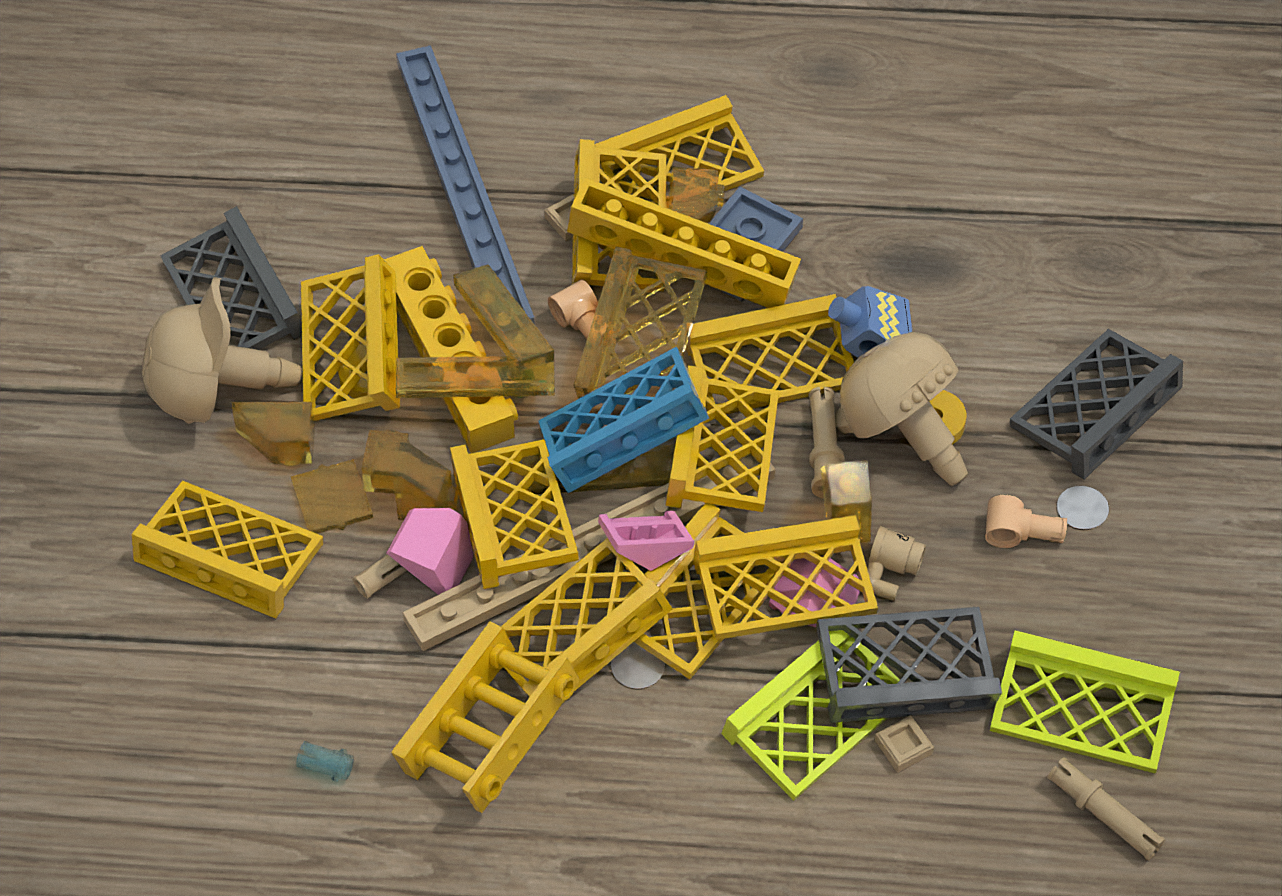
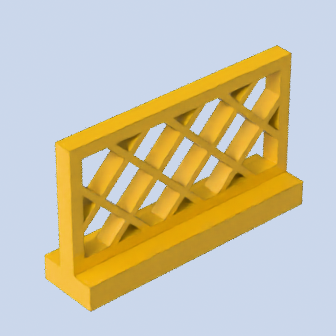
M727 95L595 144V147L666 154V158H669L666 166V181L685 187L682 196L677 198L666 196V208L673 211L751 182L764 175L763 167L732 115L733 106ZM726 127L733 137L730 146L711 140L713 132ZM691 142L702 146L698 158L678 152L680 145ZM707 148L727 154L723 166L703 160ZM731 156L747 161L751 169L739 173L727 169ZM600 160V169L610 179L615 175L612 170L620 167L614 161ZM674 160L694 167L689 179L669 173ZM645 164L635 168L640 175L641 173L652 177L657 175V168ZM699 169L719 175L716 183L711 185H705L694 180ZM622 180L616 183L622 191H626L631 195L640 189L633 180L632 183ZM646 193L641 196V197L650 199V200H652V203L657 204V203H656L653 199H651Z
M580 139L574 157L573 202L585 177L599 183L601 181L604 185L622 191L616 183L628 175L640 187L639 190L632 194L633 196L640 198L646 193L657 205L666 208V154L595 147V140ZM600 160L614 161L622 170L610 179L600 169ZM641 164L657 165V175L647 182L635 168ZM573 234L572 284L579 280H584L588 285L664 291V268L651 264L656 269V279L643 278L633 269L643 260L634 258L631 262L627 263L614 249ZM598 246L603 250V251L600 252L599 254H598ZM606 256H609L621 268L614 275L598 274V263Z
M377 254L365 257V265L301 281L304 419L308 422H313L376 406H381L385 411L400 408L396 280L393 268ZM364 279V287L355 299L345 293L354 281ZM329 288L332 290L331 294L318 308L313 304V291ZM342 297L351 304L338 320H335L328 313ZM361 310L365 313V321L354 333L345 326L357 311ZM325 318L333 326L319 342L314 338V330ZM343 331L352 338L339 354H336L329 349V346ZM362 344L366 347V356L355 367L346 360L358 345ZM326 352L334 360L320 376L315 373V364ZM344 365L353 372L338 389L329 382ZM361 378L367 381V396L355 399L347 396ZM325 387L335 392L326 406L316 408L315 399Z
M836 294L686 326L685 347L688 356L692 358L693 365L703 368L702 378H707L708 376L714 380L737 383L724 376L730 364L734 362L750 371L743 385H749L755 375H758L773 383V390L784 389L779 391L778 403L809 397L810 391L816 387H820L821 394L824 393V387H829L833 391L841 390V383L844 377L834 379L822 371L830 359L845 366L846 372L854 363L852 354L842 345L840 322L830 318L828 314L830 304L837 298ZM832 327L836 338L832 346L828 348L813 340L812 336L816 330ZM789 336L801 344L794 355L791 356L775 347L779 338ZM753 344L764 350L756 364L737 354L742 346ZM806 346L825 356L817 369L798 359ZM837 347H839L840 354L835 351ZM716 352L727 359L717 372L703 364L702 354ZM769 354L788 363L780 377L761 367ZM792 367L812 376L807 385L797 387L785 381ZM707 393V396L715 403L712 393ZM755 400L747 403L752 409L769 405V403ZM736 408L726 414L739 412V410Z
M688 365V372L697 394L707 410L709 419L676 436L665 506L681 508L683 499L763 512L779 390L702 378L703 368ZM707 393L724 395L729 401L717 406L707 396ZM755 400L769 403V406L756 413L747 403ZM737 408L746 418L734 423L726 413ZM716 419L725 429L713 434L703 424ZM752 426H755L764 434L754 441L743 432ZM733 436L742 447L731 452L722 441ZM712 447L721 457L709 463L700 452ZM752 454L761 464L748 469L739 459ZM729 464L739 475L726 480L717 470ZM708 476L717 486L712 489L695 487L694 482ZM747 482L757 492V497L742 495L735 488Z
M545 439L468 454L466 444L450 447L453 477L464 518L468 523L471 545L483 589L498 587V576L579 561L577 546L557 479L547 458L549 453ZM540 456V461L533 468L519 463L524 457ZM493 463L501 466L494 476L480 471L478 466ZM511 471L525 477L517 486L503 480ZM534 481L548 487L541 496L527 491ZM494 489L509 494L502 504L487 498ZM518 499L533 505L526 514L511 509ZM542 509L557 515L549 525L534 519ZM502 517L517 523L510 532L495 527ZM527 527L542 533L534 543L519 537ZM550 538L565 543L567 548L550 551L543 548V546ZM510 546L525 551L520 558L505 561L503 559V554Z
M183 480L147 526L139 524L131 534L133 559L135 562L275 619L284 608V597L323 545V536ZM185 497L201 502L202 507L181 511L179 504ZM229 513L236 516L237 521L216 525L213 516ZM206 517L209 527L188 532L185 522ZM179 524L181 533L170 536L159 530L161 527ZM264 527L271 530L272 535L251 540L248 530ZM242 532L245 541L223 546L220 536ZM214 538L217 547L205 550L193 545L192 542ZM294 541L307 544L304 550L287 554L284 547L285 543ZM277 546L280 556L259 560L256 550ZM249 552L252 562L240 564L228 559V556ZM285 566L287 574L280 580L265 574L263 571Z
M705 503L685 526L694 540L693 548L652 571L647 570L644 574L660 588L665 597L669 593L686 591L689 607L673 608L660 619L663 622L664 636L649 637L646 634H642L634 641V643L688 679L694 676L723 641V639H715L713 630L700 631L697 616L707 615L709 611L707 605L695 606L692 590L703 589L701 580L690 581L689 569L694 565L693 558L696 541L716 538L720 533L725 536L744 533L719 517L720 509L710 503ZM769 567L765 573L749 575L768 585L777 572ZM718 572L712 573L711 580L713 584L721 588L732 586L737 578L734 576L719 578ZM684 577V582H679ZM637 582L624 598L631 596L642 585ZM742 582L741 585H743L745 593L742 601L752 606L761 595V592L754 588L750 590V586ZM716 597V598H717V604H719V602L721 601V599L718 598V597ZM727 603L720 613L723 626L737 624L745 613ZM726 612H732L728 617L726 616ZM691 616L694 632L671 635L668 619ZM702 641H707L704 646L702 645ZM696 642L698 653L690 663H687L675 655L673 644Z
M856 515L697 540L693 562L696 574L700 575L715 639L720 640L816 624L818 619L877 614L878 605L858 538L860 528ZM851 551L854 564L848 572L829 562L834 553ZM805 558L817 565L808 579L789 568L795 559ZM765 564L777 573L769 584L766 585L749 575L754 566ZM822 569L842 580L833 593L814 583ZM726 571L737 579L726 592L712 583L710 573ZM856 571H857L858 578H856V577L853 576ZM782 576L802 586L793 600L773 589ZM742 582L761 592L753 606L733 596ZM849 584L863 593L865 603L851 605L838 596L845 586ZM807 590L827 601L821 610L810 611L798 604ZM716 597L721 599L719 604H717ZM767 597L786 607V610L780 617L770 618L758 611ZM727 603L746 614L741 623L723 626L720 613Z
M606 538L501 627H503L508 638L510 636H521L519 651L513 652L514 654L531 662L544 661L543 667L548 670L551 669L560 655L567 657L580 680L576 685V691L673 608L660 588L651 579L649 580L630 559L617 553L609 539ZM610 553L617 558L614 572L596 573L598 563ZM612 582L610 598L592 599L594 583ZM622 582H639L642 585L628 598H619ZM574 583H585L582 599H565L566 590ZM591 608H608L607 616L597 624L587 625ZM553 609L551 625L533 626L535 615L541 610ZM580 609L578 625H560L562 610ZM549 635L546 652H528L531 636ZM558 635H576L575 642L565 651H555ZM504 667L527 696L530 697L539 684L532 680L527 682L523 676Z

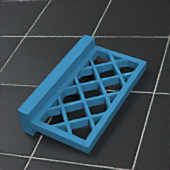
M675 347L538 420L550 455L547 457L550 467L566 491L570 493L709 419V416L697 394L683 357L678 348ZM675 364L668 376H658L662 370ZM638 385L633 395L624 394L628 388ZM651 386L660 387L655 397L646 396ZM604 403L597 414L589 413L594 406ZM616 405H626L619 416L611 415ZM566 421L569 422L563 432L552 431L553 428ZM582 423L590 424L585 434H576Z

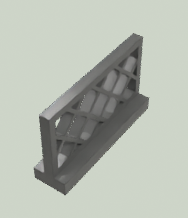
M237 206L224 213L227 221L160 255L187 305L200 304L203 297L190 295L195 282L211 284L213 277L221 278L219 287L235 288L230 302L222 301L229 322L231 323L234 313L250 315L245 329L230 327L231 336L241 338L237 347L260 350L288 334H291L294 340L302 336V320ZM225 236L228 237L229 243L224 253L209 251L213 242ZM186 256L196 258L190 271L176 269L173 264ZM205 259L220 262L215 275L199 273ZM229 264L244 266L239 280L224 277ZM244 290L259 293L254 307L239 304ZM259 317L273 319L277 326L264 333L254 331Z
M1107 329L1010 418V427L1072 463V473L1085 480L1183 387V360L1172 354L1162 359L1116 332ZM1108 345H1112L1123 351V356L1101 358V352ZM1147 365L1153 368V370L1149 374L1132 375L1131 366ZM1125 367L1127 376L1104 378L1103 368ZM1098 369L1099 378L1076 379V375L1081 370ZM1129 387V393L1124 397H1107V388ZM1101 389L1102 399H1079L1078 391ZM1073 392L1074 401L1052 403L1051 398L1056 393ZM1104 409L1105 415L1100 420L1083 421L1081 411ZM1076 412L1078 422L1055 424L1053 414ZM1048 414L1050 424L1032 425L1027 420L1031 416ZM1079 433L1080 438L1069 447L1057 440L1056 434Z
M980 607L818 619L816 623L830 699L827 707L830 723L993 709L1002 694L999 677L994 678ZM970 620L973 636L967 643L948 630L953 621ZM938 622H945V624L942 626ZM913 624H924L937 633L927 647L907 633ZM884 627L896 636L886 650L867 636L872 628ZM843 630L853 637L855 642L844 653L831 643L829 631ZM940 637L960 650V653L951 664L931 650ZM900 640L920 654L911 667L891 654ZM974 642H975L976 650L971 647ZM860 643L880 657L870 671L850 657ZM964 655H967L980 665L982 676L967 677L956 669L955 666ZM834 657L839 660V662L836 665L834 663ZM924 658L944 671L939 680L928 681L915 672V669ZM884 661L904 675L897 684H886L874 675ZM843 664L863 678L857 687L839 688L836 673ZM908 678H909L911 681H913V682L905 683V682L908 680ZM867 682H869L870 684H872V686H865V685H866Z

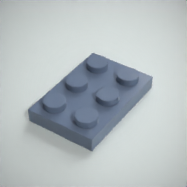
M739 187L709 224L783 252L802 229L803 218ZM722 291L741 302L744 300L741 297Z

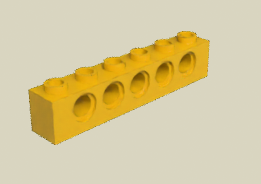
M586 177L570 210L567 228L569 233L767 308L785 305L801 258Z
M423 246L384 259L395 271L397 313L470 452L475 453L515 438L514 421L518 420L516 407L511 398L505 399L501 393L503 387L495 369H488L485 350L480 341H473L471 337L472 329L466 314L458 313L456 309L457 302L452 288L449 285L444 287L441 282L442 274L436 259H429Z

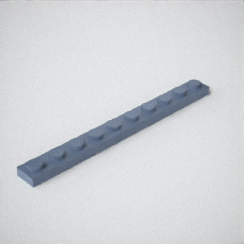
M431 45L396 53L397 65L497 335L502 336L535 327L533 312Z

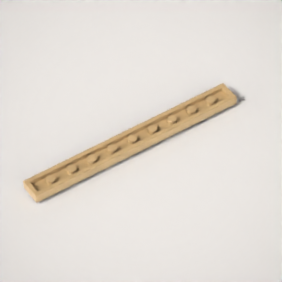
M752 454L739 459L748 469L761 464ZM771 463L768 481L775 478V468ZM729 464L717 470L726 480L739 475ZM708 476L694 482L695 487L712 489L717 486ZM746 482L735 489L740 494H744L753 488ZM667 483L605 514L610 519L664 516L665 511H675L681 522L685 523L691 520L705 503L683 499L681 508L665 506L669 485ZM599 517L572 530L579 561L607 538L598 523ZM555 539L548 541L543 546V548L550 551L567 548L565 543ZM610 553L602 561H600L598 565L614 558L615 556L612 553ZM579 561L498 576L499 586L483 589L480 575L402 612L403 621L422 651H425L539 595Z

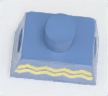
M870 286L861 287L846 299L843 297L835 298L829 307V317L840 322L842 345L847 351L858 358L894 336L912 332L909 300Z

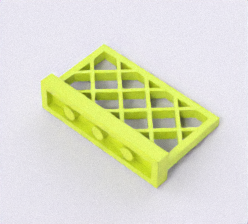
M843 630L829 631L831 643L844 653L855 642V639ZM819 640L727 718L721 733L732 746L738 743L793 801L888 719L865 720V725L861 729L843 727V722H836V727L813 725V707L827 708L830 703V699L813 698V684L817 680H826ZM861 643L854 651L865 663V668L869 671L879 659ZM834 657V663L836 665L839 662V660ZM884 663L875 672L876 676L886 684H897L900 681ZM842 667L836 673L839 688H843V682L860 683L863 679L857 673L842 672ZM867 682L865 686H872V684ZM807 690V697H799ZM788 705L807 706V725L784 723V709ZM775 716H777V723L770 722ZM759 730L777 732V751L762 750L750 738ZM784 732L807 734L806 753L783 751ZM813 734L836 736V750L832 754L813 753ZM843 736L850 737L845 743H843ZM771 759H776L777 765ZM783 760L806 762V777L797 785L783 772ZM813 762L821 763L813 770Z
M1015 630L1001 683L1002 694L995 706L990 731L1156 774L1180 672ZM1015 665L1033 669L1040 681L1021 691L1012 677ZM1044 672L1050 673L1051 675L1046 677ZM1062 677L1074 679L1081 692L1062 701L1051 683ZM1085 682H1086V683L1093 684V685L1090 686V687H1087V685L1085 684ZM1010 687L1015 695L1007 698ZM1045 687L1056 705L1037 715L1026 697ZM1104 687L1115 690L1122 700L1121 703L1105 712L1093 696V693ZM1126 693L1133 694L1134 696L1129 698ZM1086 698L1097 716L1078 726L1067 707ZM1144 698L1163 702L1161 714L1147 722L1144 721L1134 706L1135 703ZM1018 701L1030 717L1029 720L1020 725L1001 721L1004 709ZM1127 708L1138 724V727L1120 736L1108 718ZM1061 712L1072 730L1061 736L1048 733L1042 721ZM1102 722L1113 741L1102 747L1091 745L1083 733ZM1035 725L1038 731L1029 728ZM1158 725L1156 735L1154 736L1150 728ZM1144 733L1153 747L1150 759L1132 755L1125 742ZM1077 736L1079 741L1072 740L1071 738ZM1118 747L1121 752L1112 749Z

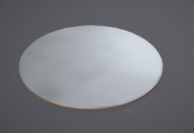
M1087 486L1068 488L1059 496L1057 501L1059 516L1067 518V524L1078 529L1098 527L1106 520L1109 513L1106 498L1099 491Z
M634 642L611 661V670L616 680L622 685L634 689L646 688L655 684L661 678L665 669L663 661Z

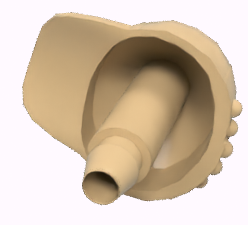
M213 277L200 304L171 308L154 321L145 343L142 375L146 392L164 412L182 419L188 424L193 422L205 423L210 419L215 407L218 383L261 390L265 385H270L273 388L298 386L302 377V368L298 364L281 357H269L267 351L229 345L231 337L230 322L221 300L219 289L221 278Z
M908 332L894 336L859 356L846 372L841 383V406L835 417L838 430L845 434L854 433L857 438H868L897 425L922 461L928 460L933 466V470L950 486L958 484L968 476L960 452L952 445L955 440L954 436L929 402L955 378L959 371L958 365L949 351L930 335Z

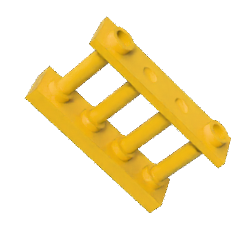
M491 621L391 751L404 773L416 780L431 766L464 783L465 785L462 790L474 809L480 813H483L489 803L499 796L503 784L563 702L572 696L577 683L580 681L569 659L563 655H560L551 669L548 670L514 654L515 648L503 627ZM505 667L539 684L526 703L489 686L501 669ZM481 700L514 716V719L501 736L465 719V716L477 701ZM456 733L490 750L476 770L439 752L452 734Z

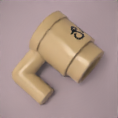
M880 526L867 566L874 595L895 601L899 585L880 580L883 570L887 569L903 575L906 572L917 576L926 544L916 542L914 537Z

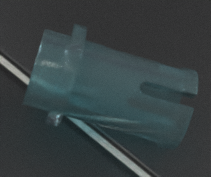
M308 741L302 743L300 750L304 751L305 755L298 753L297 767L330 775L332 781L338 782L339 778L343 780L348 779L353 767L354 756L347 754V749L341 748L338 751L311 744Z

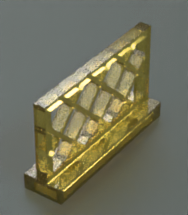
M615 247L573 384L578 399L602 387L605 379L620 370L623 375L628 373L625 367L638 359L645 357L647 362L652 360L649 353L666 343L669 344L671 349L677 347L682 357H684L706 282L707 271L633 256L630 249ZM639 269L653 271L659 278V281L643 290H640L635 282ZM682 277L695 280L693 290L679 298L669 285ZM665 287L673 301L654 312L646 297ZM632 289H634L636 294L631 296ZM641 301L649 315L630 325L625 317L626 309ZM689 302L686 310L683 305ZM678 308L684 317L683 324L667 332L660 318ZM623 322L626 328L620 331ZM655 322L663 336L644 346L635 332ZM631 335L639 349L620 360L614 351L616 343ZM679 337L677 344H675L673 340ZM613 358L615 363L610 365L611 359ZM675 364L662 370L658 376H663L667 372L669 374ZM638 385L628 388L624 394L629 395L631 392H635Z

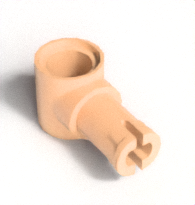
M579 280L548 297L547 301L550 312L560 326L564 328L571 325L574 330H580L597 353H601L613 345L615 337L599 319L597 298L591 287L584 280Z
M1011 495L994 496L988 501L985 539L992 546L1012 548L1019 545L1021 540L1027 541L1028 537L1058 543L1064 542L1067 518L1032 514L1031 509H1024V503L1019 498Z

